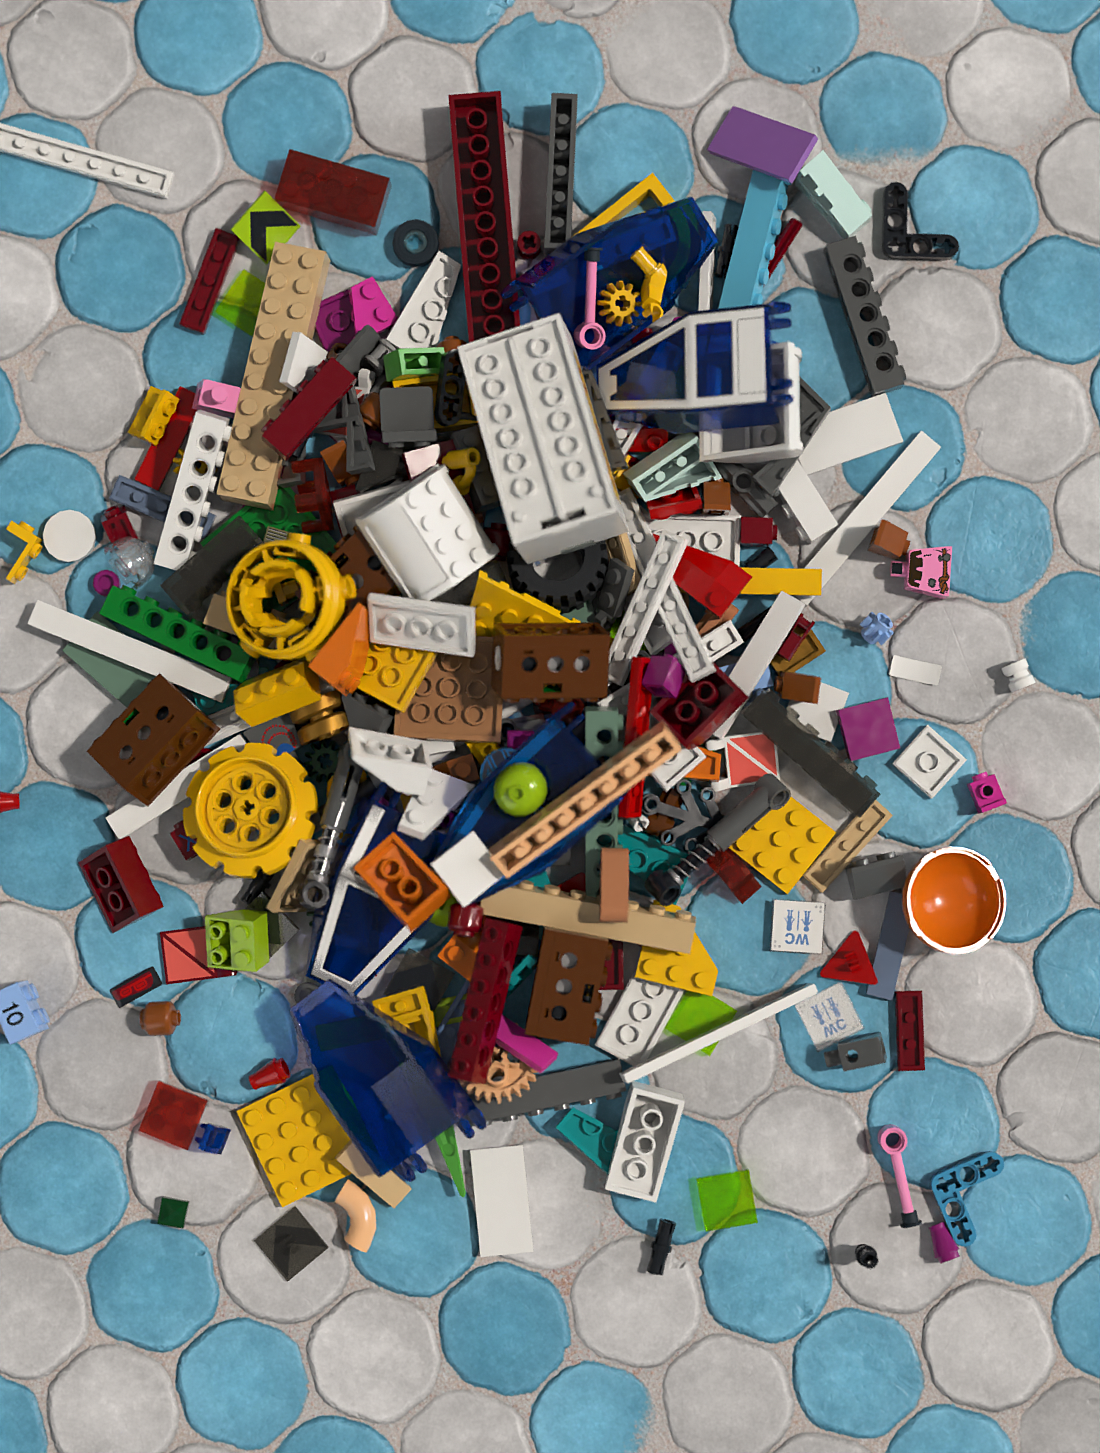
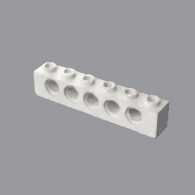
M200 409L196 412L153 564L182 573L188 569V566L193 567L197 552L193 551L195 542H200L204 527H200L202 517H207L211 502H207L209 491L214 492L218 477L214 476L216 466H222L225 452L221 451L224 441H229L232 427L228 426L229 418ZM204 435H210L214 438V448H206L203 445L202 437ZM198 460L204 461L208 466L207 473H199L195 469V462ZM188 487H198L201 492L200 498L190 497ZM189 511L193 515V523H185L181 519V512ZM175 536H181L186 540L187 545L185 548H178L174 544Z

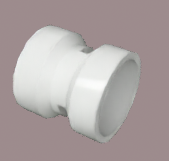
M1026 658L1001 668L1004 676L1009 677L1008 686L1011 693L1036 683L1033 675L1027 671L1029 665Z

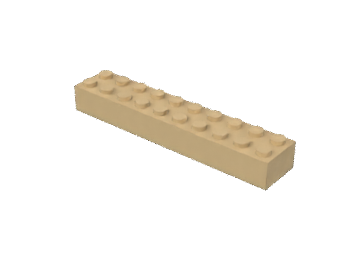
M275 242L232 431L216 493L222 501L272 511L274 509L279 487L277 482L278 478L281 477L283 469V458L262 441L261 435L263 432L261 430L271 418L274 421L281 414L279 409L288 399L293 401L298 395L279 382L292 333L301 332L309 339H313L320 309L319 306L330 265V259L326 251Z

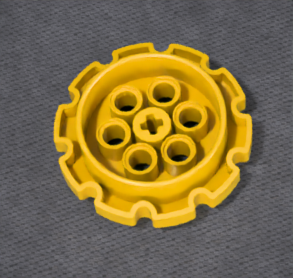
M246 743L244 750L238 752L233 746L219 751L208 759L210 767L207 771L198 770L186 792V796L192 800V803L189 807L183 809V823L186 835L191 839L197 838L193 849L203 861L214 869L224 865V872L229 876L250 879L255 878L257 871L263 869L268 875L284 869L291 860V854L296 849L300 839H311L316 827L309 818L312 814L318 812V797L315 786L311 782H304L307 771L287 752L277 756V750L272 745ZM251 779V786L247 790H242L243 783ZM275 787L276 792L274 796L266 798L267 791ZM226 797H231L229 806L222 808L223 800ZM279 813V820L275 824H270L271 816ZM234 822V830L226 834V826ZM258 830V838L255 841L250 842L249 838L251 833L253 831Z

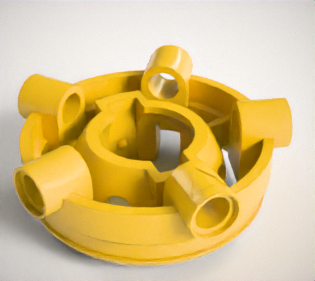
M287 533L286 540L263 543L244 555L230 575L226 592L228 619L234 632L241 640L240 646L242 649L256 659L260 655L280 660L306 658L308 664H310L338 629L344 613L345 600L355 598L356 586L353 578L350 575L341 576L336 565L328 555L310 545V535ZM274 551V555L292 559L308 560L309 558L317 568L320 576L313 579L310 573L297 563L284 559H275L272 552ZM262 558L264 559L265 562L260 563L256 567H254ZM294 578L300 583L302 589L299 608L306 613L298 621L292 619L288 623H284L278 620L273 613L263 612L262 600L271 598V594L278 583L285 579ZM323 606L320 617L313 630H305L301 634L297 635L296 637L288 641L289 636L301 632L303 629H305L313 620L317 612V608ZM272 637L277 638V650L267 649L273 641Z

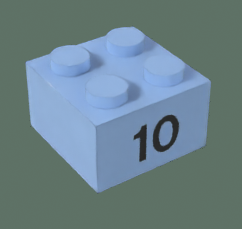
M28 980L16 982L0 990V1024L10 1045L49 1029L47 1024L50 1022L49 1016L44 1008L40 1009L36 1000L39 998L38 991L33 983L29 984Z

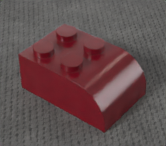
M714 662L715 672L693 683L686 674L677 697H663L650 710V713L659 722L663 720L677 740L688 750L704 743L749 698Z

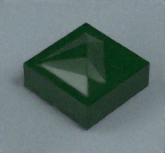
M163 1196L157 1224L184 1228L189 1201Z

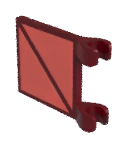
M205 926L160 932L166 984L237 975V970L207 966Z

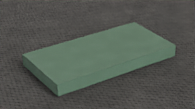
M98 611L89 620L123 634L104 616L99 614ZM69 642L62 650L125 707H128L130 702L137 698L147 687L148 683L156 677L72 642Z

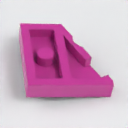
M373 276L349 289V299L352 305L351 319L354 322L355 336L365 325L373 327L378 334L393 327L398 317Z

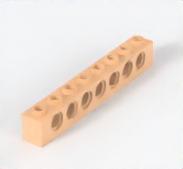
M662 720L490 847L491 860L506 878L510 877L680 752L682 749L679 741Z

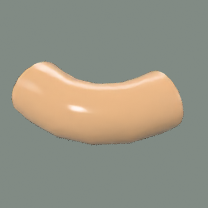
M347 1179L335 1200V1203L343 1207L350 1217V1227L344 1240L354 1248L366 1253L371 1246L377 1229L376 1211L368 1194L354 1182Z

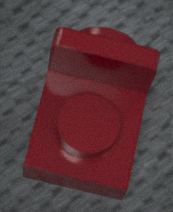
M112 506L103 512L104 514L100 516L101 523L114 550L139 540L125 506Z

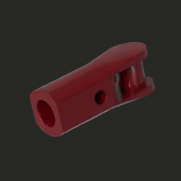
M802 613L798 616L776 652L777 655L790 662L815 624L814 621L810 622L805 619ZM796 626L805 631L802 637L793 632Z

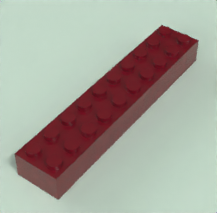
M501 91L448 95L469 343L520 326Z

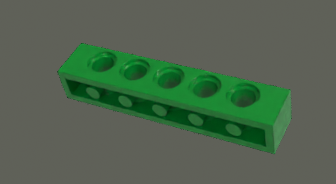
M114 585L112 586L99 614L240 683L246 680L256 658L250 656L242 649L240 640H238L237 644L228 641L229 635L217 629L211 633L205 630L206 624L194 618L188 622L181 618L183 613L171 607L166 611L158 607L160 602L148 596H145L144 600L136 597L137 591L130 587L122 585L120 589ZM138 604L137 614L129 616L128 610L130 606ZM161 615V624L157 627H152L151 621L153 617ZM184 626V635L176 639L174 636L176 628ZM207 637V647L199 650L197 647L199 639ZM226 648H230L231 657L226 661H222L220 658L221 652Z

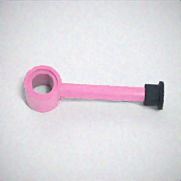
M582 247V250H584V261H586L585 322L576 327L574 341L583 349L594 350L601 347L605 341L604 329L598 323H595L597 261H600V251H603V248ZM588 329H592L594 332V339L591 343H587L584 338L585 332Z
M893 1124L885 1125L879 1130L877 1139L879 1145L891 1156L903 1213H901L903 1222L901 1228L915 1227L921 1225L922 1221L918 1220L917 1211L913 1210L901 1152L907 1146V1136L898 1126ZM897 1133L899 1135L897 1144L893 1146L887 1145V1135Z

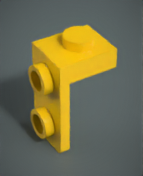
M11 520L6 530L28 543L6 577L8 581L16 584L17 581H21L27 574L28 568L26 566L32 558L35 559L40 554L43 540L32 533L34 528L23 521H20L18 525Z

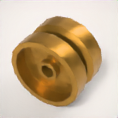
M335 690L321 695V700L289 712L294 724H303L310 721L309 724L303 726L297 732L301 745L331 738L349 727L345 710L333 713V711L344 706L342 701L343 694L340 691Z

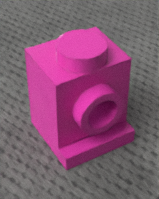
M987 771L973 776V782L967 784L978 814L1007 804L995 774L988 776ZM985 786H989L992 790L989 796L983 793Z

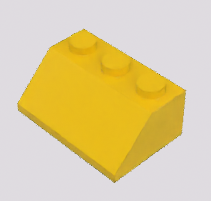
M302 658L248 679L233 691L235 712L251 727H254L321 700L319 676L308 667L309 664L306 658Z

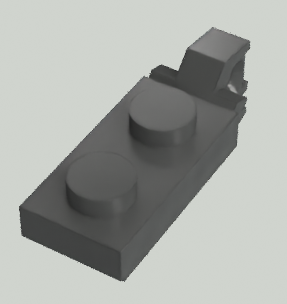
M618 558L610 559L597 603V615L594 617V622H598L608 632L611 631L616 619L622 615L634 575V569Z

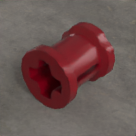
M525 231L518 238L519 255L526 260L535 259L541 251L540 237L536 232ZM534 242V248L529 247L525 249V243Z

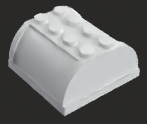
M783 342L765 345L766 402L699 408V453L701 462L756 463L793 458L803 454V444L800 442L799 363L802 361V351L795 347L794 343ZM732 351L699 356V397L733 394Z
M438 464L434 465L354 520L404 598L430 601L456 585L496 556L500 551L497 545L490 541L447 474L449 470L445 464L441 466Z

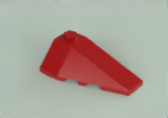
M653 534L656 542H658L660 536ZM686 546L673 579L680 589L721 619L752 579V576L731 560Z

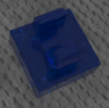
M202 1123L200 1127L205 1129L202 1138H195V1141L199 1143L198 1148L205 1152L222 1154L231 1129L221 1125Z

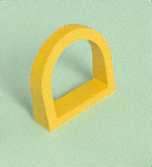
M651 173L572 236L571 239L575 249L591 244L644 200L652 197L662 211L669 215L679 240L675 259L667 268V278L664 287L666 289L680 277L687 265L691 246L690 229L683 211L657 177ZM610 267L597 271V276L606 285L613 283L616 286L617 281H623L624 287L627 284L633 285L632 292H641L644 280H633L623 277Z

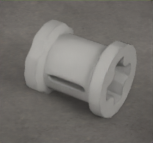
M384 338L379 340L380 344L370 355L367 354L364 357L380 373L385 370L383 356L396 350Z

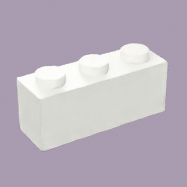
M797 460L773 496H779L783 502L781 508L788 519L793 518L797 525L795 531L802 541L807 540L808 544H811L834 530L838 523Z

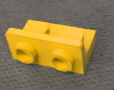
M150 386L128 433L157 446L180 399L167 390H160Z

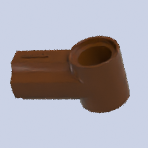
M674 788L667 792L663 790L659 797L660 802L680 808L683 803L680 795L674 791ZM657 812L647 817L649 825L646 829L644 827L642 829L643 832L658 839V835L662 830L673 828L675 818ZM669 833L664 835V841L668 838Z

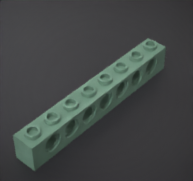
M585 706V777L600 767L597 764L599 757L608 756L612 758L623 750V740H618V730H623V714H618L617 706ZM602 729H607L612 733V736L607 741H601L597 738V733ZM620 796L606 807L611 811L609 818L601 819L596 816L585 826L586 896L597 898L600 870L597 868V864L600 862L601 847L623 848V845H618V835H623V819H618ZM602 834H606L611 837V841L607 845H601L597 842V838Z

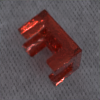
M323 457L291 461L292 473L309 471L314 473V481H307L306 484L297 485L298 495H295V506L298 513L319 510L321 519L302 522L303 534L334 530L330 486Z

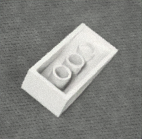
M636 1081L630 1083L605 1190L657 1202L685 1104L683 1094Z

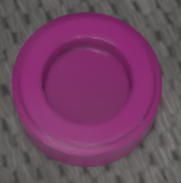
M110 570L98 572L93 579L95 591L104 597L108 596L113 585L118 588L121 585L117 574Z

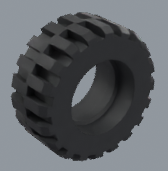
M510 538L508 544L509 551L507 552L509 577L511 578L514 590L518 591L519 594L526 593L555 609H561L562 614L569 613V608L574 606L576 610L583 608L586 600L588 602L593 601L596 598V591H601L608 568V552L605 540L579 549L583 558L580 570L568 579L554 581L540 576L535 571L533 563L527 564L513 545L512 538Z

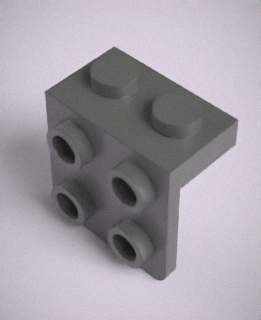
M365 325L348 346L339 353L335 360L356 377V384L354 385L356 387H359L358 374L360 369H368L375 372L376 377L370 392L379 393L382 388H386L391 382H387L385 370L380 373L364 358L375 350L380 344L379 340L381 339L373 327Z
M431 387L382 388L380 390L381 441L383 443L388 442V447H404V442L414 441L415 446H430V441H436L433 390Z

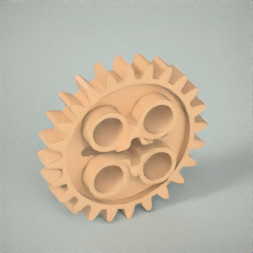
M499 1046L494 1047L486 1084L471 1083L460 1080L462 1088L467 1086L468 1095L475 1092L478 1101L485 1096L486 1102L489 1104L492 1098L496 1097L497 1103L500 1104L502 1097H506L511 1102V1094L513 1093L518 1097H522L520 1089L523 1088L529 1091L528 1081L536 1082V1077L533 1073L538 1072L522 1061L511 1063V1060L516 1057ZM497 1076H503V1077H504V1078H503L501 1081H499V1082H493V1081H492L493 1078H495V1077H497Z

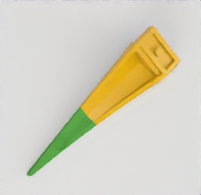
M424 986L373 1000L372 1003L379 1027L424 1113L460 1196L465 1197V1186L433 1011L430 1010Z

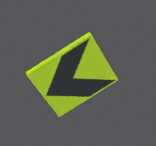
M264 190L230 230L267 265L271 261L275 242L286 244L301 226Z

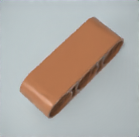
M601 847L600 922L627 923L629 849Z

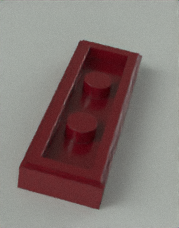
M922 990L895 991L897 1071L925 1070Z

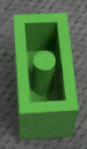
M444 347L399 348L384 355L387 382L439 375L441 357L445 353Z

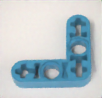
M987 1151L935 1173L930 1179V1188L949 1233L960 1246H970L975 1241L977 1234L959 1191L997 1176L1002 1172L1004 1160L996 1152ZM988 1157L998 1160L994 1170H991L989 1167L981 1169L984 1173L982 1176H980L979 1169L974 1164L978 1161L980 1166L988 1163ZM969 1166L974 1170V1177L970 1181H963L960 1178V1171L963 1167ZM954 1171L955 1179L960 1185L955 1187V1183L951 1182L946 1185L947 1190L945 1191L941 1188L936 1189V1185L939 1184L938 1179L940 1177L945 1181L952 1179L953 1177L950 1173ZM953 1201L957 1202L960 1205V1212L956 1216H949L946 1213L947 1204ZM964 1216L966 1221H961L964 1229H970V1233L967 1234V1240H963L961 1237L957 1238L960 1229L956 1223L953 1226L951 1225V1222L959 1221Z

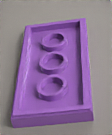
M732 106L707 150L712 155L792 184L818 138L815 134Z

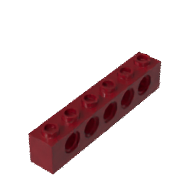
M485 918L448 1077L471 1083L486 1084L522 926Z

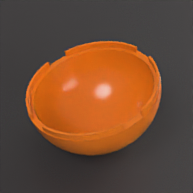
M946 847L927 854L911 869L902 891V908L909 928L921 942L943 953L963 954L980 948L995 936L1004 919L1006 894L1002 879L999 878L992 864L984 856L966 848Z

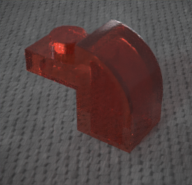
M727 848L724 852L717 850L714 853L715 856L711 855L706 860V864L742 904L762 887L752 872L730 848Z

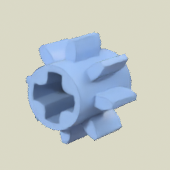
M871 612L860 623L863 627L861 635L870 644L879 642L880 645H883L894 634L890 630L893 627V623L884 613L875 615Z

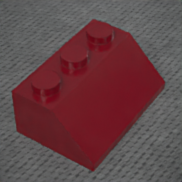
M130 836L107 844L78 862L112 933L164 907L160 895L156 891Z

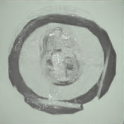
M129 536L119 538L104 548L105 555L110 553L112 557L108 561L112 569L126 585L130 582L133 583L132 589H139L152 577L155 568L152 555L155 553L148 542L144 541L142 543L139 539Z

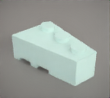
M824 150L799 171L795 185L843 239L854 236L870 222L872 217L870 213L871 208L864 200L858 197L852 186L846 181Z
M688 429L623 473L634 493L644 502L676 493L677 490L699 486L700 483L709 480L722 479L713 462L705 463L700 461L699 438Z

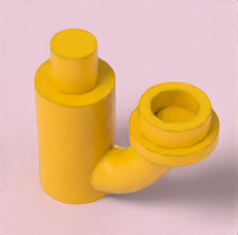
M475 448L449 451L442 458V464H445L450 469L465 468L464 475H459L452 480L461 495H466L469 492L470 483L476 474V466L480 462V454Z

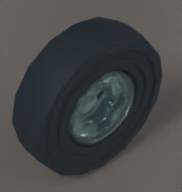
M418 219L408 220L401 224L395 231L392 240L394 253L397 258L404 264L412 267L424 266L431 262L439 248L438 234L433 226L426 221ZM414 237H418L419 241L423 242V244L418 245V249H413V246L408 244L409 241H413Z

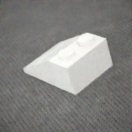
M349 727L348 737L351 756L355 762L399 792L406 795L416 794L424 796L432 771L427 741Z

